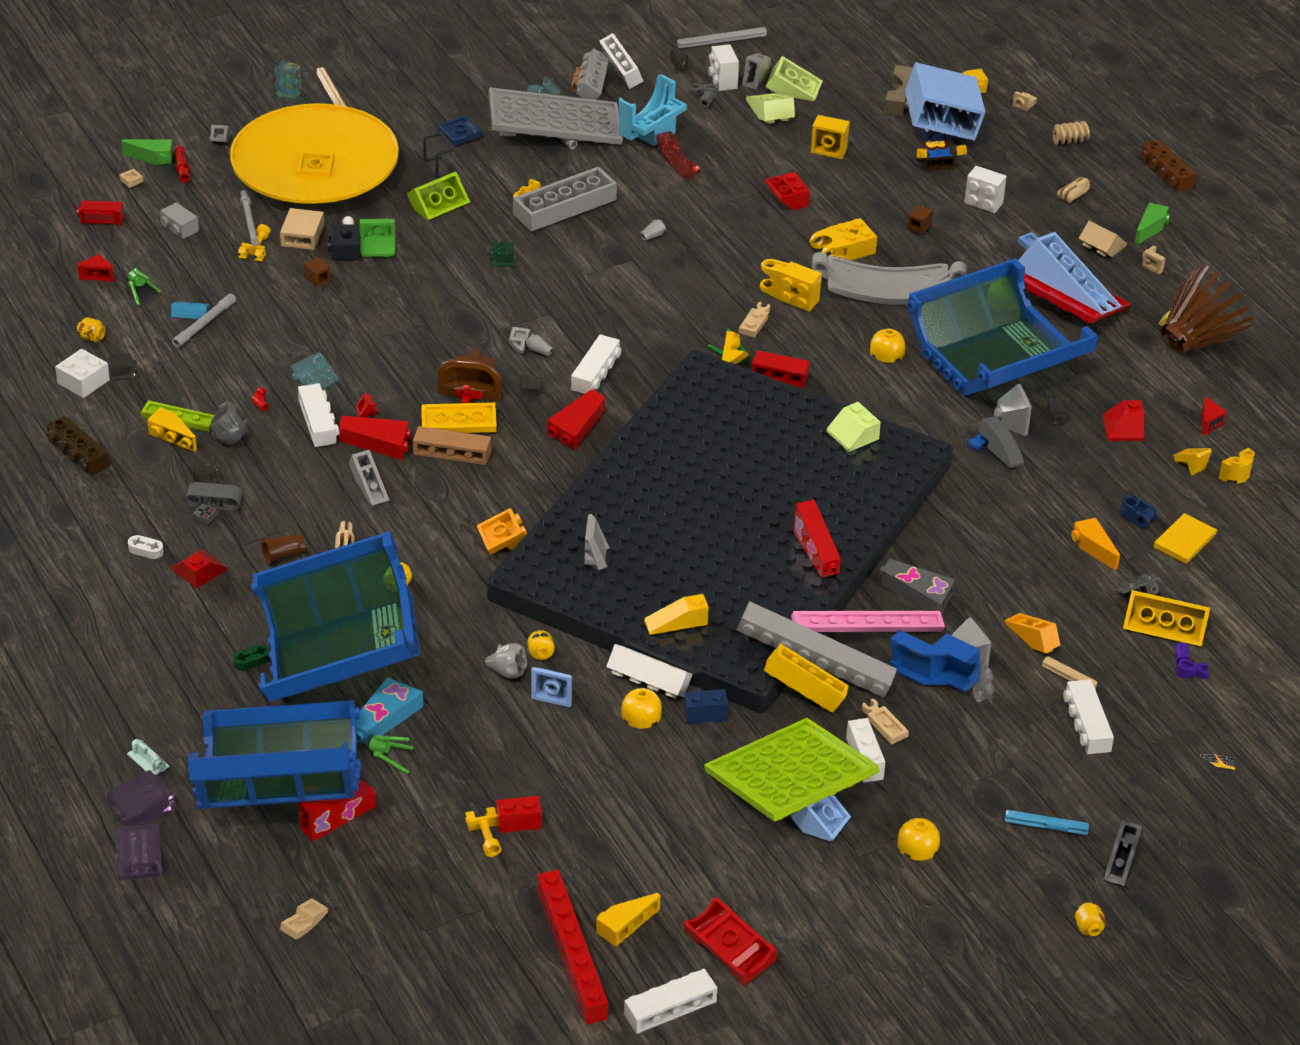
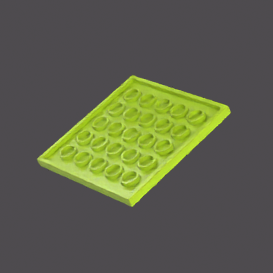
M808 718L704 764L705 772L774 822L879 773L878 764Z

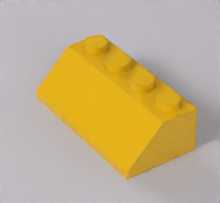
M1132 590L1123 629L1202 646L1210 608Z

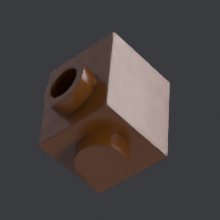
M917 205L908 216L907 229L923 234L932 224L933 210Z
M316 257L303 263L304 278L314 286L318 287L331 281L330 266L320 258Z

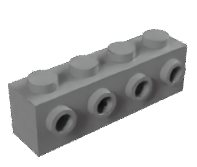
M593 48L590 53L587 52L583 56L584 61L578 76L579 81L576 85V94L584 99L596 100L602 92L609 59L602 52Z

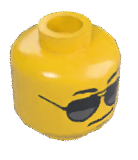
M539 630L529 636L527 645L529 653L534 659L545 660L552 656L555 646L552 636L548 632Z

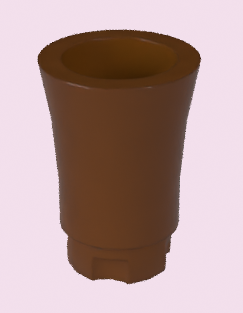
M300 534L261 539L262 554L267 564L306 551L304 537Z

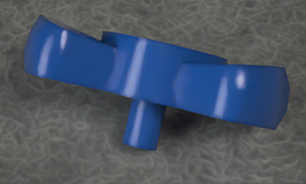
M979 433L976 438H970L968 444L971 449L980 450L989 441Z

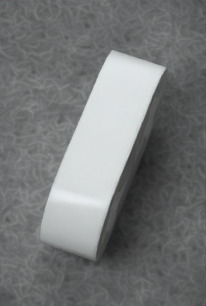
M139 535L132 536L128 540L129 551L133 554L151 559H158L164 554L163 544L158 540Z

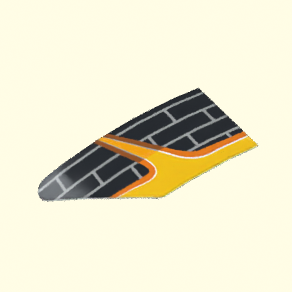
M1209 753L1200 755L1216 767L1235 770L1234 757Z

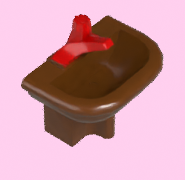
M475 348L472 355L459 354V357L444 361L439 366L437 372L438 394L461 397V403H470L471 399L501 401L502 379L500 373L495 368V358L484 357L481 355V350Z

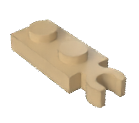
M758 302L757 309L752 308L740 325L739 333L755 338L768 319L770 304L767 307H761L762 302Z
M871 699V706L862 703V711L868 715L869 722L891 745L908 737L909 731L885 706L879 708L878 702L875 699Z

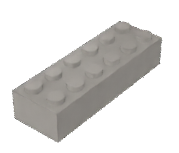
M596 167L514 197L513 215L530 231H534L617 200V183L600 167Z

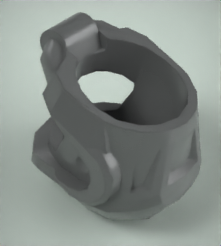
M227 400L219 406L220 409L213 416L210 427L212 435L217 441L226 445H232L237 443L247 431L248 419L245 418L243 420L238 416L236 405Z

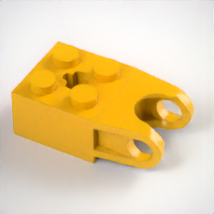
M859 218L818 231L811 236L809 242L813 248H823L821 252L825 254L830 251V256L854 260L876 253L877 236ZM818 237H821L819 242L814 243Z
M767 259L761 263L762 271L771 278L763 279L760 282V289L763 292L808 312L819 302L822 273L794 262L786 263Z

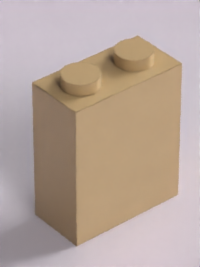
M290 208L280 231L281 246L315 250L324 228V212Z

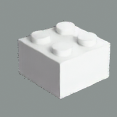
M731 45L713 46L709 54L711 67L708 69L709 75L713 78V83L719 91L737 89L739 61Z
M975 166L967 176L964 203L996 213L1003 204L1007 176Z
M80 349L55 366L57 383L83 398L110 380L108 363L83 349Z

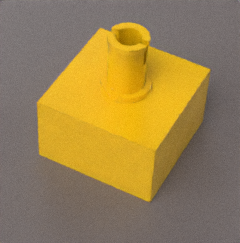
M818 115L812 128L811 153L843 159L848 147L850 121Z

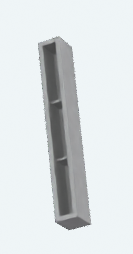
M750 601L737 627L738 631L772 647L777 648L781 643L819 668L881 697H885L897 670L888 664Z

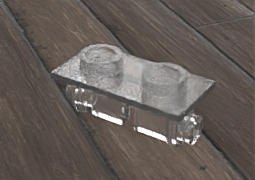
M982 661V668H980V680L973 685V698L978 702L988 698L989 702L992 703L994 688L991 680H993V674L990 668L987 669L984 661Z

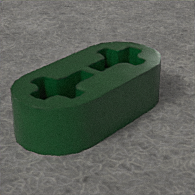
M256 645L236 652L233 655L235 669L244 671L268 663L270 661V648L266 645Z

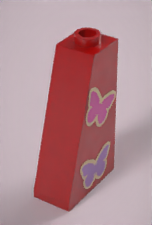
M815 500L797 503L794 522L795 536L821 578L838 574L840 572L841 558Z
M360 780L359 791H355L354 798L298 802L300 830L312 842L376 807L375 790L372 786H368L363 780ZM340 786L314 795L345 793V787Z

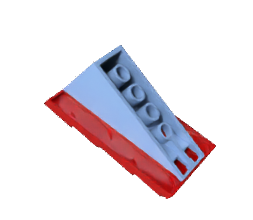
M1055 232L1036 238L1018 260L1025 267L1024 285L1026 289L1040 298L1051 301L1064 311L1072 312L1088 323H1095L1100 319L1115 315L1117 312H1123L1132 305L1130 302L1110 293Z

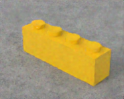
M781 643L767 659L764 669L770 676L777 678L788 687L795 689L804 697L811 699L823 709H827L832 713L847 694L849 685Z

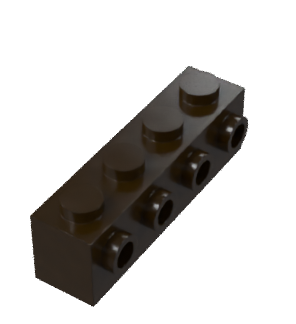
M63 416L46 425V436L49 442L54 443L61 452L68 455L70 460L76 462L83 471L92 476L110 467L108 451L67 416Z

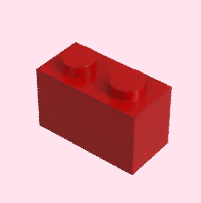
M539 796L496 800L499 833L541 829Z

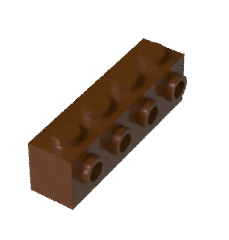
M1160 140L1143 144L1141 159L1173 189L1181 192L1194 188L1197 174Z

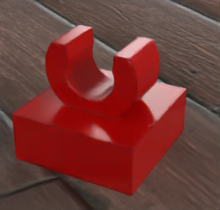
M364 393L356 405L359 417L367 418L369 414L376 416L379 409L375 408L377 403L373 402L370 394Z

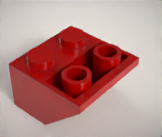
M795 172L765 179V183L775 196L792 210L809 207L810 190Z

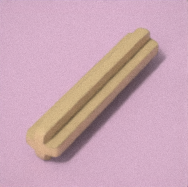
M1051 657L1044 659L1042 665L1044 668L1069 681L1091 679L1096 689L1098 684L1096 680Z

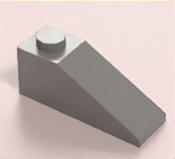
M370 450L352 454L349 461L350 469L371 507L389 502Z

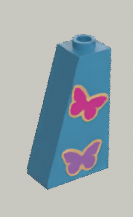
M387 678L359 711L360 719H356L357 742L368 746L374 735H384L424 706L423 691Z

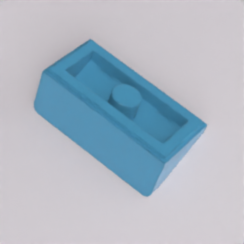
M176 301L171 304V316L200 319L209 311L210 305Z

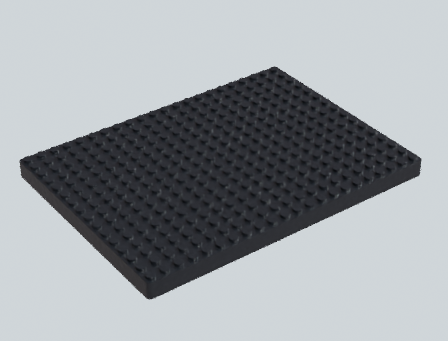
M693 350L487 578V600L612 652L615 644L621 645L693 674L690 685L704 691L725 689L728 701L757 713H765L786 684L764 671L767 659L776 648L737 630L749 601L789 620H792L791 615L793 611H842L950 468L953 446L876 417L881 422L879 439L848 452L827 432L829 425L840 411L847 407L846 405L701 351ZM813 499L818 506L841 558L840 572L822 578L794 534L796 504ZM589 514L596 518L609 546L605 559L607 567L601 570L585 565V536ZM704 595L709 607L708 625L649 634L644 618L683 597Z

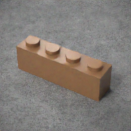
M418 426L413 439V455L487 465L491 453L490 436Z

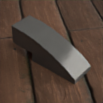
M997 417L982 419L978 432L989 441L987 448L1009 468L1024 466L1025 462L1017 443L1004 424Z

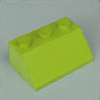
M457 172L417 187L407 193L413 209L427 221L470 203Z

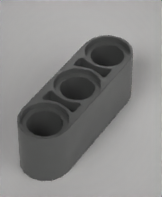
M193 482L188 487L184 501L193 508H198L204 503L218 510L235 511L239 508L243 491L235 485Z

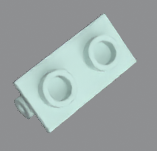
M141 739L133 740V750L127 753V755L152 778L169 768V765Z

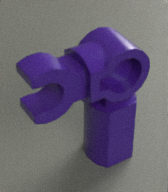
M1177 643L1175 645L1176 675L1180 678L1198 676L1201 679H1208V664H1195V662H1191L1188 644Z

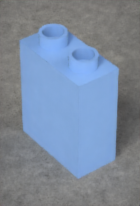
M915 62L905 89L913 126L975 141L985 115L977 78Z

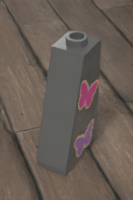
M890 558L886 565H882L879 576H882V586L925 611H940L942 615L953 595L955 579Z

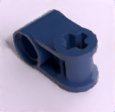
M1134 495L1124 496L1120 509L1121 517L1134 523L1139 528H1146L1151 520H1155L1158 517V512L1154 506L1147 504Z

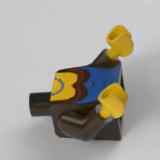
M930 139L923 144L922 149H917L916 161H923L924 171L955 169L956 159L963 154H967L966 145L956 146L957 149L955 150L946 141Z

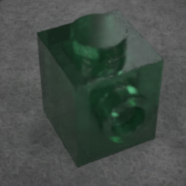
M493 242V249H489V259H492V266L513 267L514 243Z

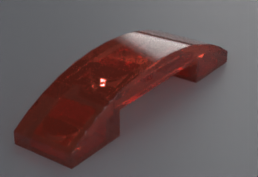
M672 131L656 135L665 158L678 174L688 177L701 173L696 163L689 161L678 147V139Z

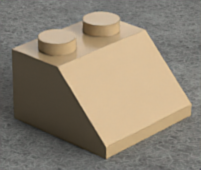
M1088 221L1079 237L1083 242V246L1090 250L1092 247L1097 249L1096 252L1104 257L1106 254L1113 257L1127 246V243L1117 234L1091 221Z

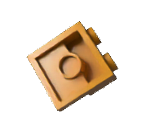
M511 508L477 525L490 555L507 546L510 551L513 550L528 534L524 525L520 527L523 522L519 514H514Z

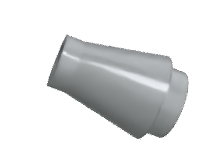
M660 219L653 220L640 232V237L642 240L647 241L648 239L663 235L666 227Z
M532 334L526 342L529 350L547 357L552 354L554 349L539 335Z

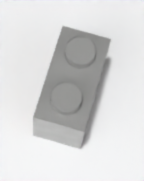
M177 202L160 210L161 224L180 238L185 239L199 231L198 217Z

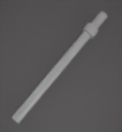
M242 190L240 201L244 207L251 244L257 246L258 239L250 207L251 199L247 191Z

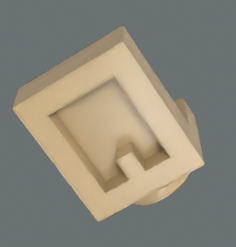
M1015 92L1012 106L1027 111L1036 104L1037 98L1028 93Z
M1153 245L1144 251L1142 266L1160 274L1163 272L1165 257L1157 254V247Z

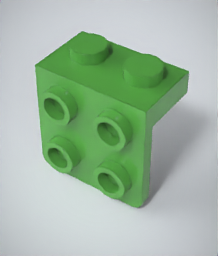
M360 219V255L362 257H389L395 255L394 219Z

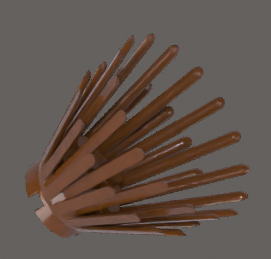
M1200 264L1194 269L1185 285L1184 281H1182L1166 323L1160 328L1162 337L1167 334L1168 340L1165 342L1178 354L1182 352V355L1189 350L1232 341L1234 339L1230 337L1236 336V333L1253 326L1249 324L1239 327V325L1251 321L1253 317L1229 324L1230 319L1247 311L1249 306H1244L1231 314L1224 313L1213 319L1221 311L1238 300L1241 294L1237 293L1219 306L1220 302L1215 300L1230 286V281H1227L1207 299L1206 297L1209 295L1208 289L1219 276V272L1216 271L1201 290L1199 284L1209 267L1205 266L1196 281V276L1201 267Z

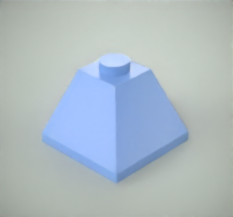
M532 667L531 699L571 707L572 675Z
M834 795L819 800V802L790 815L803 833L828 841H832L851 818Z

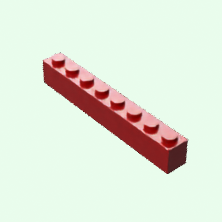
M559 870L537 874V892L585 1024L608 1020V1001Z

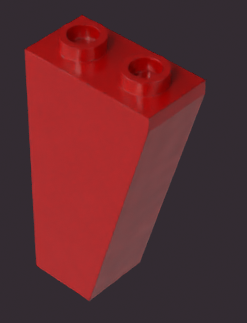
M591 389L547 420V434L575 451L605 412L606 397Z
M342 416L339 425V442L402 460L404 452H408L409 443L407 440H411L412 430L408 429V421Z

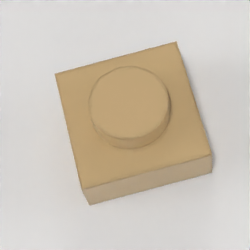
M135 169L119 174L120 180L129 188L143 182V176Z

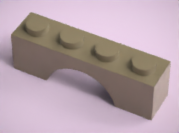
M895 66L892 87L897 90L887 92L884 113L903 116L904 111L908 110L905 89L913 67Z

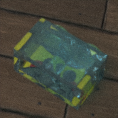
M282 60L274 70L277 96L295 100L301 93L300 64Z

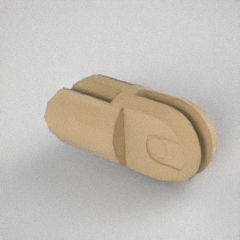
M1079 177L1057 192V196L1061 200L1063 199L1070 203L1088 191L1090 182L1087 178Z
M345 521L340 522L339 532L335 536V548L355 542L351 522L348 521L347 530H345Z

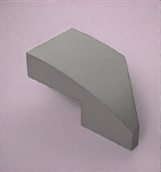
M512 327L509 344L521 354L526 349V342L530 337V329Z

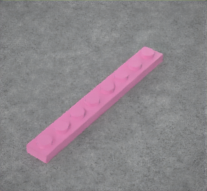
M793 611L791 615L794 622L816 632H898L899 630L903 632H942L945 628L940 611Z

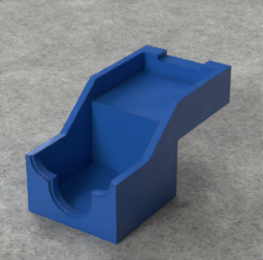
M901 630L890 638V646L892 647L890 666L896 668V672L922 685H951L963 692H967L980 680V649L948 633L933 646Z

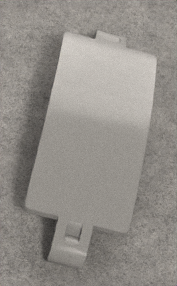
M817 252L812 257V270L822 273L821 277L828 279V289L830 291L853 299L880 304H907L910 293L967 275L966 264L961 261L953 263L948 271V265L942 263L915 267H882L858 263L836 256L827 257L823 252Z

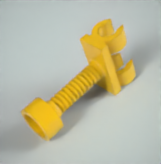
M261 224L256 229L257 246L247 243L241 244L238 253H241L239 258L246 259L247 255L251 254L257 256L255 261L262 262L266 256L265 246H260L263 239L268 238L271 232L267 225Z
M486 808V816L475 818L474 811L465 812V820L469 831L478 829L482 831L485 839L483 844L485 855L495 857L500 854L501 846L499 841L493 839L489 828L498 826L495 808Z

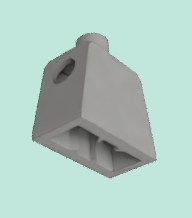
M758 53L746 57L742 85L757 90L769 77L771 58Z

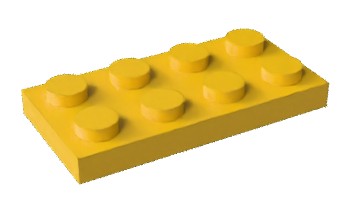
M495 403L422 404V427L462 433L497 432Z

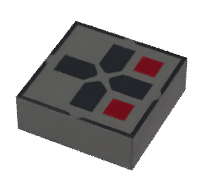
M202 503L191 513V517L198 522L208 525L219 513L217 508Z

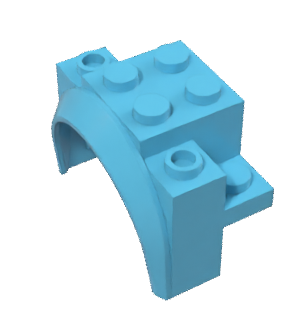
M658 75L655 90L650 101L637 115L636 104H630L620 98L619 135L629 140L637 137L653 146L673 135L676 130V116L687 110V104L675 98L676 81L664 75Z

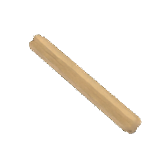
M317 68V75L334 105L346 106L325 68Z

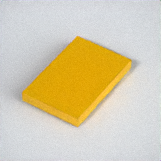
M1184 513L1154 542L1153 547L1187 564L1216 535L1217 529Z

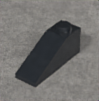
M1125 820L1121 821L1103 881L1125 886L1143 834V826Z

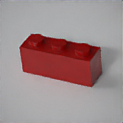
M757 350L752 362V371L792 386L804 388L809 376L810 361Z

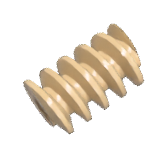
M1085 121L1080 123L1074 122V124L1071 122L1061 125L1056 124L1053 130L1055 145H1058L1059 140L1061 144H1064L1065 139L1068 144L1071 143V139L1074 143L1077 142V138L1080 142H1083L1084 137L1086 141L1089 140V128Z

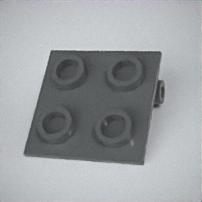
M1146 573L1137 577L1138 581L1124 582L1119 585L1120 588L1115 590L1119 593H1126L1140 587L1143 593L1156 595L1159 592L1156 580L1160 579V577Z

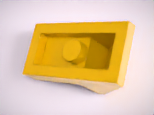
M727 331L722 360L735 365L749 356L745 351L737 350L740 346V337L737 333Z
M1211 448L1185 449L1174 454L1175 462L1188 464L1190 474L1194 475L1205 470L1211 455Z

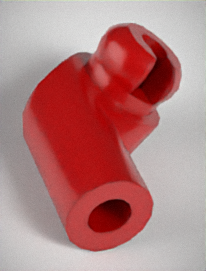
M258 387L257 391L254 392L252 402L261 411H266L269 407L264 401L267 391L263 387Z

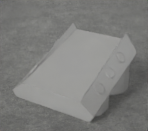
M589 514L585 536V565L601 570L607 567L605 559L609 546L596 518Z

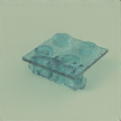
M320 351L290 366L293 370V374H291L294 381L300 380L304 386L320 383L321 389L340 380Z

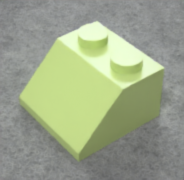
M856 402L844 407L827 428V432L850 452L878 440L881 422L864 406Z

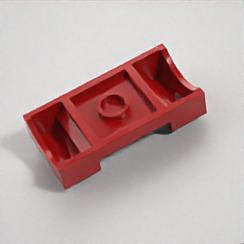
M717 897L711 901L710 905L701 915L692 920H686L683 923L685 933L699 946L703 944L728 967L729 973L744 986L777 960L775 947L762 938Z

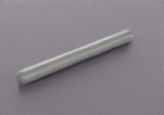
M761 27L678 39L677 46L681 49L767 36V29Z

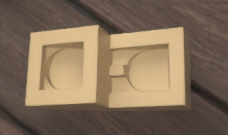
M311 898L297 907L295 915L281 922L280 930L297 940L309 932L327 914L328 908Z

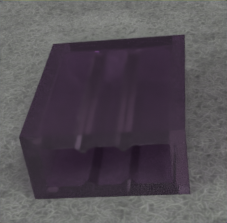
M151 770L107 792L108 807L131 832L175 809L174 799L176 796L174 791L170 787L167 788L159 775L156 776Z
M159 823L116 827V859L119 880L163 876Z

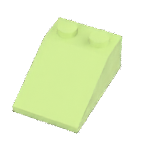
M782 56L774 66L766 87L778 94L814 101L822 80Z
M778 93L746 97L747 102L758 119L765 121V123H774V120L777 119L789 121V118L795 117L793 97Z

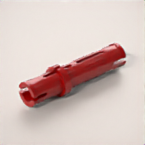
M176 146L174 148L177 163L176 170L180 181L188 182L190 180V167L186 161L185 150L182 146Z

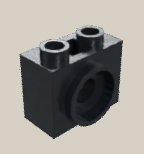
M332 224V231L328 232V252H331L332 259H359L360 224Z

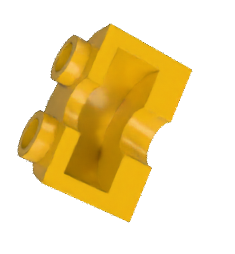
M1247 448L1239 452L1240 457H1230L1222 461L1219 479L1227 482L1228 479L1237 481V483H1242L1249 479L1255 455L1254 451Z

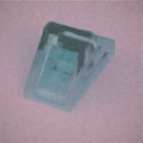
M544 76L543 86L528 85L527 92L560 96V89L546 76Z

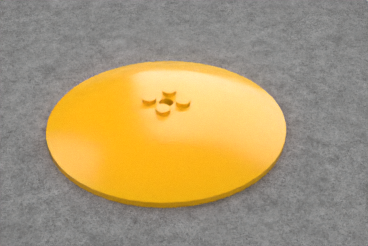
M302 104L274 110L251 121L235 137L231 146L230 158L232 168L237 177L245 185L262 195L293 203H328L358 196L382 183L396 166L398 143L395 135L386 124L364 111L334 104Z

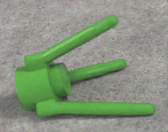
M135 268L130 271L128 285L131 287L137 306H140L135 286H143L146 283L156 292H161L148 281L149 277Z
M374 735L369 745L370 751L374 752L373 756L384 760L405 774L409 773L403 766L383 754L388 753L390 747L413 750V746L390 742H408L410 739L408 737Z

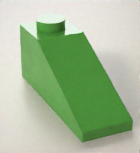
M122 139L123 155L154 165H172V140Z
M1149 202L1138 226L1135 244H1140L1163 230L1165 224H1168L1171 214H1168L1169 207Z

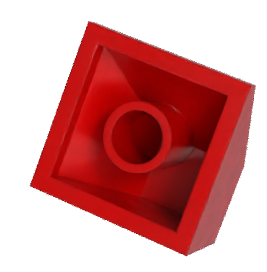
M1123 400L1102 415L1107 441H1144V410L1141 400Z
M200 549L172 566V570L198 589L227 571V567L205 550Z

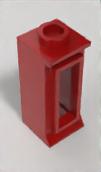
M82 201L80 207L77 208V217L80 218L81 225L83 223L122 226L124 213H121L123 202Z

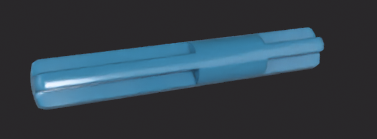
M1007 810L1005 814V822L1080 835H1087L1089 831V824L1086 822Z

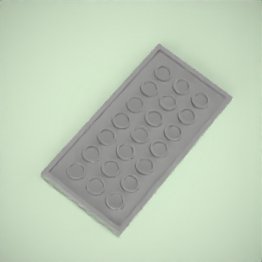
M489 88L492 130L622 145L623 137L619 135L617 102Z

